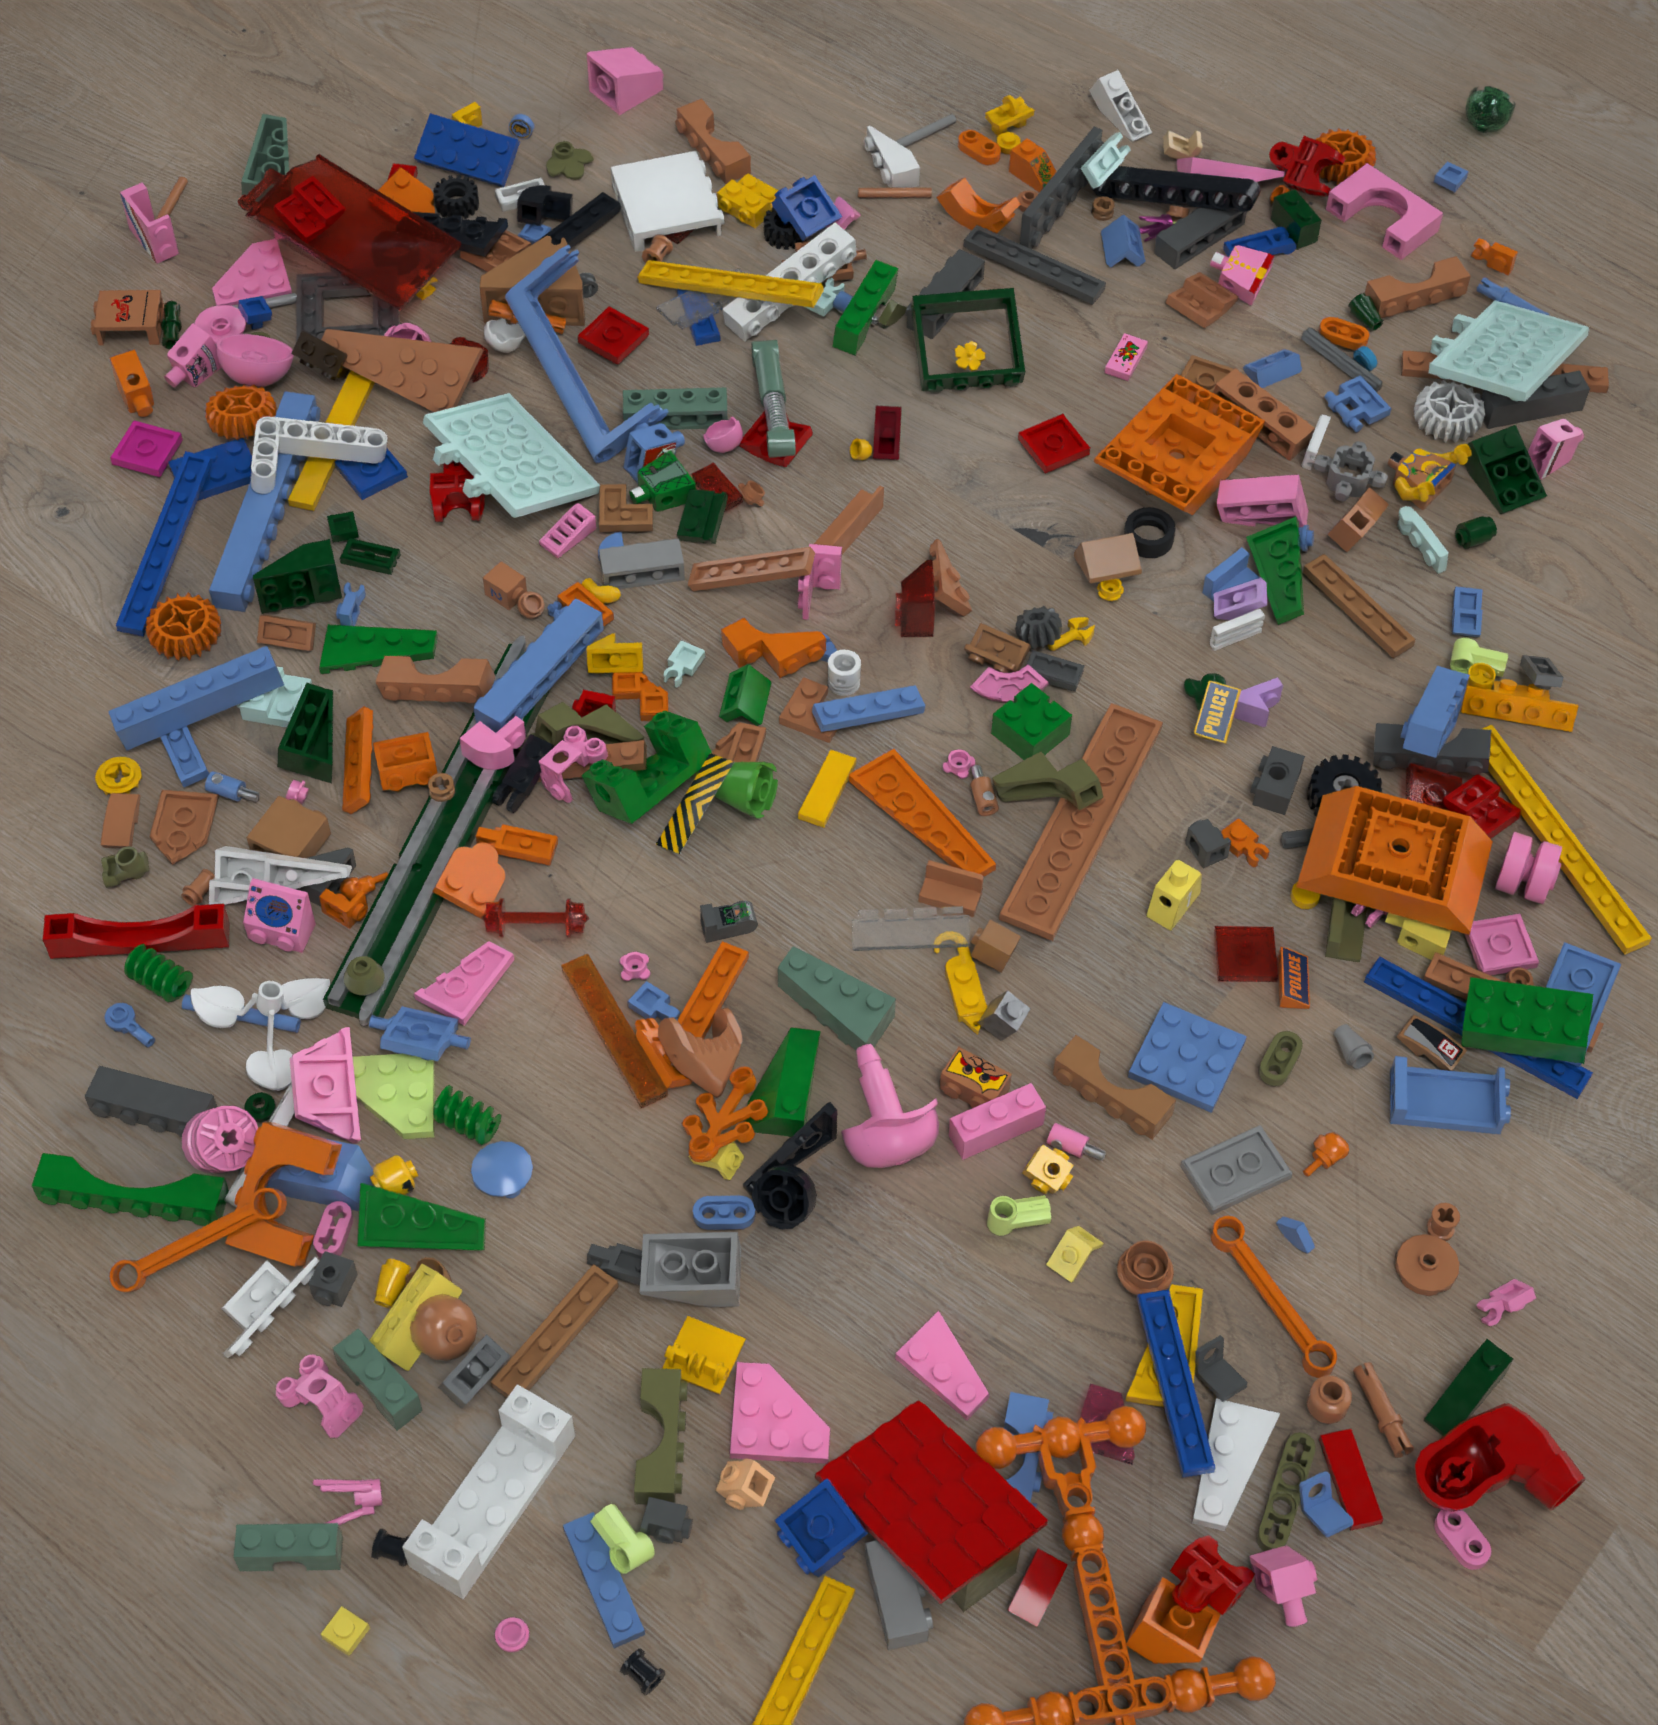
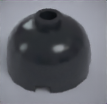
M789 1164L778 1165L764 1172L755 1182L752 1193L754 1208L757 1213L761 1212L767 1219L766 1223L779 1229H792L805 1221L814 1209L817 1198L815 1184L809 1174L801 1168Z

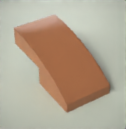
M110 794L100 845L103 848L122 849L127 846L132 847L134 824H138L141 797L139 794Z

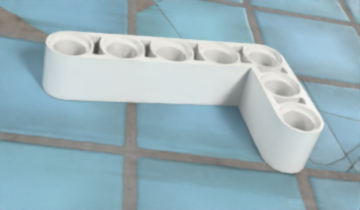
M270 416L262 417L257 421L251 465V487L260 494L270 493L274 489L278 453L364 463H380L386 456L387 435L384 431L377 428Z

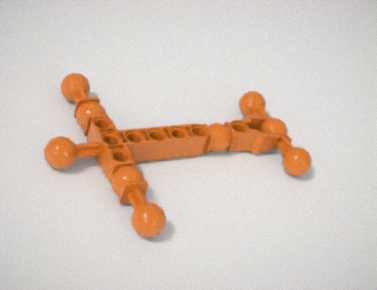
M1118 1407L1110 1412L1104 1421L1086 1423L1080 1417L1077 1422H1074L1068 1417L1058 1416L1049 1420L1043 1428L1035 1424L1033 1432L1012 1435V1433L1004 1428L992 1427L985 1430L978 1437L976 1453L994 1469H1002L1009 1466L1015 1460L1016 1455L1038 1452L1043 1484L1047 1489L1054 1491L1059 1510L1064 1516L1062 1519L1064 1524L1062 1539L1067 1549L1072 1552L1070 1556L1071 1561H1075L1073 1568L1074 1578L1098 1686L1080 1690L1076 1695H1074L1073 1691L1068 1692L1067 1696L1060 1692H1047L1040 1695L1036 1700L1035 1697H1030L1027 1703L1028 1708L1002 1712L993 1704L981 1703L972 1707L967 1712L964 1725H1106L1115 1723V1725H1136L1135 1719L1156 1716L1165 1709H1167L1168 1713L1173 1712L1174 1709L1193 1713L1200 1710L1204 1705L1206 1708L1211 1707L1215 1701L1214 1696L1238 1692L1239 1695L1247 1700L1260 1701L1267 1698L1273 1692L1276 1685V1677L1270 1663L1260 1657L1251 1656L1242 1659L1235 1666L1233 1672L1209 1676L1207 1667H1202L1199 1672L1195 1669L1182 1668L1175 1671L1171 1676L1165 1675L1164 1678L1148 1677L1134 1680L1108 1561L1103 1553L1104 1529L1100 1521L1094 1516L1096 1512L1095 1507L1090 1506L1092 1502L1090 1481L1096 1469L1090 1443L1110 1440V1442L1121 1448H1131L1138 1445L1146 1434V1421L1142 1414L1133 1407ZM1079 1450L1082 1465L1080 1473L1067 1472L1064 1475L1055 1472L1051 1456L1065 1459L1074 1455ZM1077 1496L1083 1501L1084 1505L1082 1507H1074L1068 1502L1067 1498ZM1092 1561L1097 1565L1099 1571L1089 1573L1083 1568L1082 1563ZM1092 1594L1103 1596L1106 1605L1102 1607L1095 1606L1090 1601L1089 1596ZM1100 1627L1110 1629L1114 1638L1112 1640L1101 1639L1098 1636L1097 1629ZM1107 1661L1116 1662L1121 1668V1673L1117 1675L1110 1674L1106 1670L1104 1663ZM1149 1689L1157 1690L1162 1696V1702H1150L1146 1696V1691ZM1115 1695L1124 1696L1128 1700L1129 1708H1117L1113 1704L1112 1697ZM1082 1701L1092 1703L1096 1713L1093 1715L1083 1714L1078 1707V1703Z

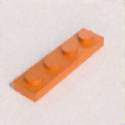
M365 706L349 716L346 721L342 810L349 814H353L366 806L371 797L373 710Z
M721 942L677 1020L685 1031L692 1033L695 1037L705 1038L712 1025L715 1012L721 1009L749 959L748 951L726 942Z

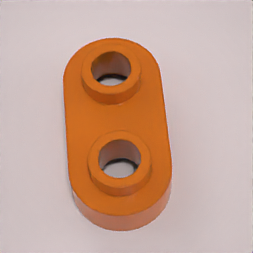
M966 130L960 133L958 148L963 153L984 165H994L999 162L1001 148L997 143L975 130Z
M1336 317L1324 318L1320 323L1319 333L1333 344L1351 350H1357L1361 346H1367L1369 331L1361 325Z

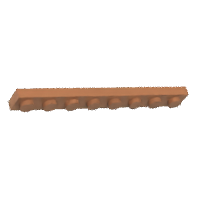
M1403 350L1401 376L1441 379L1437 375L1428 373L1429 365L1437 355L1430 352ZM1561 364L1550 375L1554 376L1580 370L1590 388L1589 392L1607 393L1609 387L1608 367Z

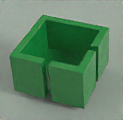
M1031 683L1014 696V702L1009 700L993 713L991 734L1023 760L1041 751L1046 755L1070 735L1072 714L1055 701L1049 703L1050 697Z

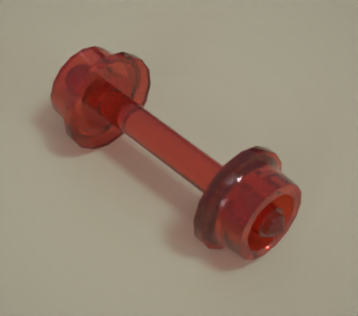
M500 898L498 902H487L485 913L481 917L485 922L486 932L497 933L499 937H504L506 924H565L566 937L571 938L573 934L584 933L585 923L589 920L588 915L585 914L584 903L573 902L571 898L566 900L565 912H506L505 899Z

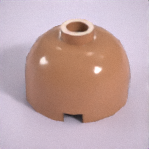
M440 1294L428 1298L417 1308L416 1311L418 1313L415 1316L414 1322L411 1321L410 1331L412 1341L419 1351L432 1359L450 1361L461 1357L470 1349L476 1338L477 1322L475 1315L466 1303L456 1297Z

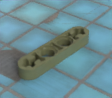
M1294 1433L1286 1442L1257 1534L1258 1546L1264 1552L1286 1546L1301 1499L1299 1484L1307 1480L1316 1449L1314 1440L1306 1433ZM1298 1443L1304 1445V1452L1299 1463L1293 1462L1296 1453L1295 1447H1297ZM1286 1471H1293L1299 1476L1300 1483L1294 1486L1288 1485L1283 1481L1282 1474ZM1277 1500H1284L1290 1505L1291 1512L1287 1515H1280L1273 1509V1503ZM1273 1523L1280 1524L1277 1532L1278 1539H1276L1275 1543L1268 1542L1269 1536L1267 1535L1270 1534Z

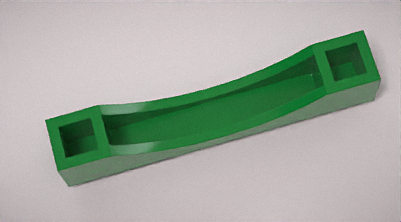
M42 1153L32 1183L37 1199L48 1205L62 1203L70 1204L78 1209L92 1207L99 1208L108 1213L128 1212L143 1218L149 1215L158 1216L172 1222L179 1221L180 1219L192 1221L201 1226H206L223 1216L226 1201L224 1200L229 1192L225 1177L195 1173L163 1186L148 1188L119 1186L93 1176L82 1168L73 1157Z

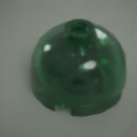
M1485 86L1484 90L1478 91V87L1474 88L1468 96L1465 108L1468 122L1481 133L1501 130L1512 118L1516 105L1515 102L1512 104L1509 101L1510 95L1498 88Z

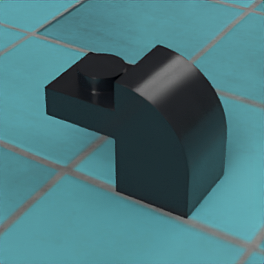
M537 185L526 188L517 199V222L541 226L546 217L566 220L572 215L573 194L551 191V186Z

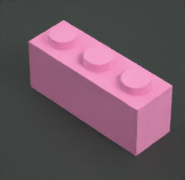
M1030 1083L951 1117L948 1136L962 1160L1044 1125L1046 1106L1033 1084Z

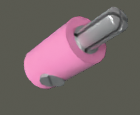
M1058 1123L1053 1125L1047 1139V1144L1053 1146V1148L1065 1151L1078 1158H1081L1085 1153L1102 1161L1106 1155L1105 1150L1088 1144L1090 1139L1088 1136Z

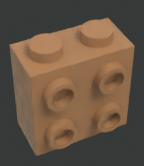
M278 796L246 838L250 850L307 859L316 855L331 835L328 818L322 812L305 808L294 799L288 800Z

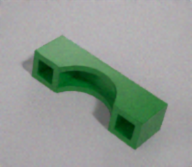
M878 260L874 261L835 326L832 347L856 356L866 339L869 326L880 304L886 306L895 291L899 268Z

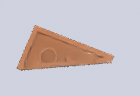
M936 539L930 545V554L936 558L931 562L933 584L938 589L934 592L935 599L960 615L966 616L972 611L968 602L970 596L959 582L961 579L960 574L952 566L942 542Z

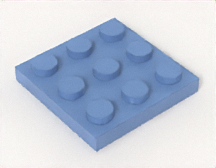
M1163 1002L1129 1070L1128 1078L1145 1085L1153 1084L1168 1095L1212 1113L1241 1053L1247 1036Z

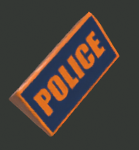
M1280 947L1278 955L1279 1007L1309 1009L1308 956L1286 947Z

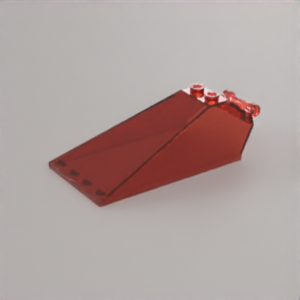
M320 154L314 160L292 167L285 175L269 168L264 173V178L247 195H242L238 199L239 206L243 210L249 211L245 217L273 238L400 311L461 247L460 241ZM314 176L345 207V212L323 233L309 243H306L274 212V205L294 194V187ZM271 184L274 185L259 202L256 201Z

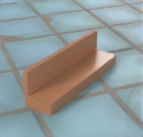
M879 486L873 494L861 489L814 544L842 547L843 555L883 508L884 487Z

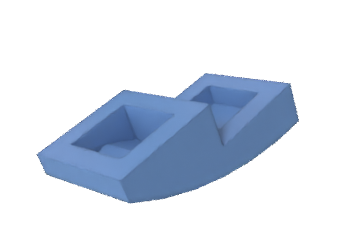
M1455 586L1452 634L1472 637L1481 636L1483 589Z

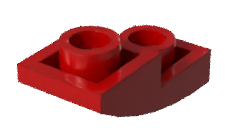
M1037 1548L1007 1611L1038 1627L1068 1564Z

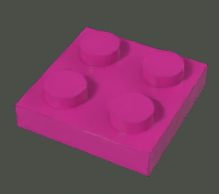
M133 420L110 457L112 465L161 477L168 465V461L172 459L183 441L182 435L179 432Z

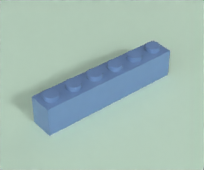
M576 598L569 606H565L557 619L545 627L542 635L535 642H531L528 645L526 652L518 660L512 662L509 670L503 677L498 678L493 683L490 691L476 701L474 705L476 723L481 721L496 733L515 716L522 720L579 658L587 646L604 630L602 612Z
M265 646L108 712L126 750H130L284 686V682L268 646Z

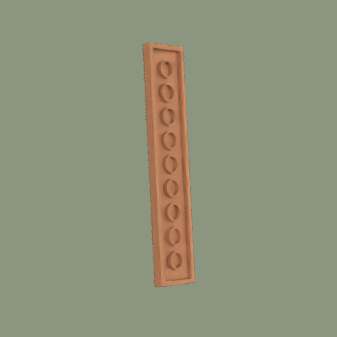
M1110 704L1082 757L1099 778L1104 798L1081 810H1078L1074 804L1064 798L1059 800L1004 904L999 920L1048 940H1054L1162 729L1163 722L1119 705Z

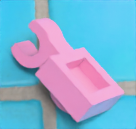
M1513 1279L1490 1292L1491 1298L1481 1300L1476 1306L1484 1312L1490 1309L1489 1314L1483 1317L1481 1321L1488 1326H1493L1500 1321L1505 1310L1510 1313L1519 1311L1527 1303L1536 1299L1533 1287Z

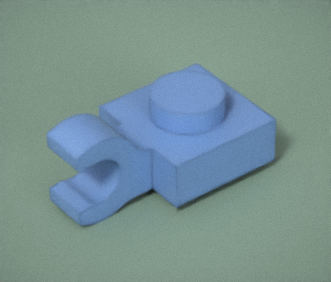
M347 582L344 585L345 598L343 603L338 604L336 617L340 619L341 625H356L360 614L359 606L366 595L364 585H360L357 592H351L350 583Z
M647 981L628 1000V1007L645 1019H655L658 1016L661 1020L670 1017L678 1020L677 1017L680 1014L678 1009L668 1005L670 1003V996Z

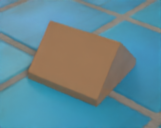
M1133 533L1081 542L1074 552V558L1089 583L1142 574Z

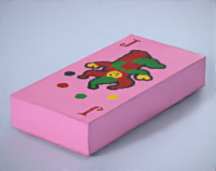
M1124 333L1105 367V373L1129 381L1147 348L1148 341Z

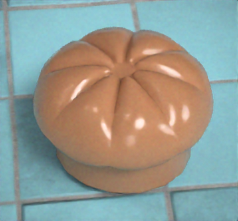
M1144 1240L1136 1242L1121 1255L1117 1264V1274L1123 1287L1128 1292L1138 1295L1166 1290L1173 1280L1174 1268L1167 1252L1162 1246L1153 1241Z

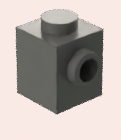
M325 1251L308 1283L313 1298L325 1306L334 1304L342 1307L358 1275L353 1260Z

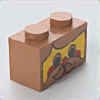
M958 1047L941 1073L940 1089L947 1096L954 1099L959 1098L974 1108L1007 1094L1010 1089L1012 1074Z

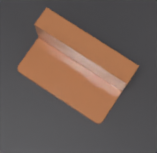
M929 860L926 865V877L918 902L974 917L982 896L984 876Z

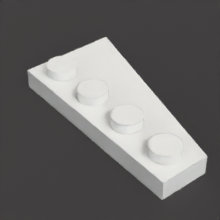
M1216 1398L1208 1436L1216 1469L1214 1473L1201 1475L1192 1524L1225 1531L1270 1434L1277 1423L1280 1413L1229 1401L1222 1402Z

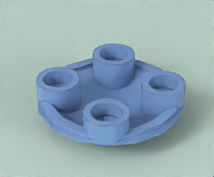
M500 1141L489 1144L481 1149L473 1159L471 1173L474 1186L491 1196L515 1198L531 1179L533 1165L527 1151L513 1142Z

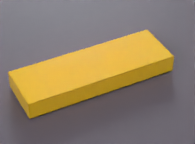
M830 749L798 812L799 820L825 828L849 780V774L853 772L856 766L855 757Z

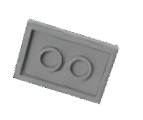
M1261 1125L1182 1160L1180 1165L1211 1215L1290 1180L1293 1174Z

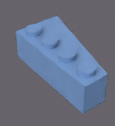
M1440 666L1436 667L1418 706L1415 707L1413 714H1410L1408 722L1405 721L1400 737L1405 739L1403 749L1434 758L1438 756L1456 726L1470 675Z

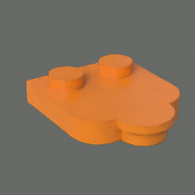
M402 168L369 199L371 207L396 225L401 222L409 211L435 213L432 190Z
M478 843L472 849L469 847L457 848L450 856L432 892L484 920L505 880V871L497 863L498 853L496 849L488 843Z

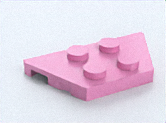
M345 1027L338 1033L326 1039L324 1038L308 1049H303L291 1056L290 1069L295 1118L348 1142L358 1143L361 1140L350 1027Z

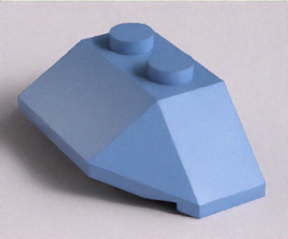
M330 1140L342 1144L333 1175H321L297 1166L286 1165L278 1169L271 1176L266 1188H276L286 1197L325 1205L342 1201L347 1203L351 1210L359 1211L360 1183L373 1186L369 1176L373 1175V1169L359 1145Z

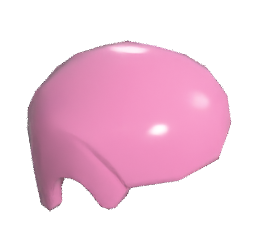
M730 417V420L713 423L706 433L703 434V438L711 450L726 453L740 445L743 438V430L739 420Z

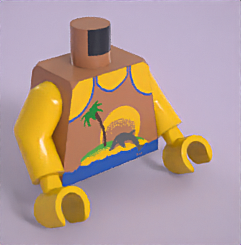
M1468 444L1458 445L1454 451L1444 454L1430 453L1419 448L1405 458L1401 454L1394 452L1387 463L1389 467L1396 470L1393 486L1403 501H1411L1421 510H1424L1452 482L1456 464L1465 465L1468 462L1467 457H1470L1472 452Z

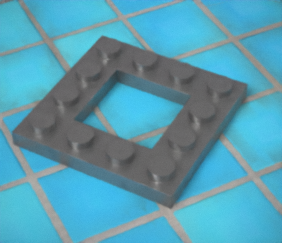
M387 268L297 274V340L302 331L308 332L321 340L326 329L383 336L389 328L398 326L400 324L399 296L397 295V288H399L398 269ZM373 295V324L323 327V298Z

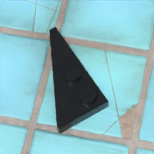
M831 1102L823 1106L799 1131L787 1139L782 1147L743 1183V1188L750 1196H752L755 1182L764 1172L778 1165L789 1164L797 1166L837 1139L838 1110Z

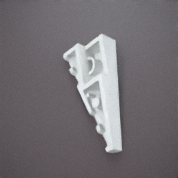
M224 846L215 850V878L209 880V904L226 905L247 900L252 878L298 889L330 880L346 878L350 875L352 866Z

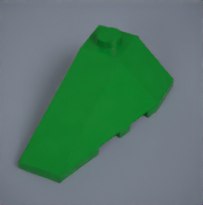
M793 1027L788 1031L748 1101L749 1105L754 1100H763L768 1109L767 1116L761 1120H753L751 1117L745 1120V1122H749L752 1125L755 1133L792 1137L807 1123L820 1031Z

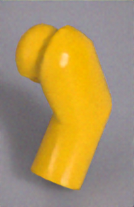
M592 578L585 579L581 584L603 604L616 602L620 599L621 592L617 587L610 585L597 586Z

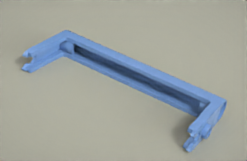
M567 245L559 249L551 257L544 259L541 265L506 293L505 299L593 460L596 463H603L627 447L630 432L657 424L668 414V410H663L659 404L654 406L650 402L610 432L538 301V296L579 262L577 258L579 251L575 250L569 254L568 252L571 247Z

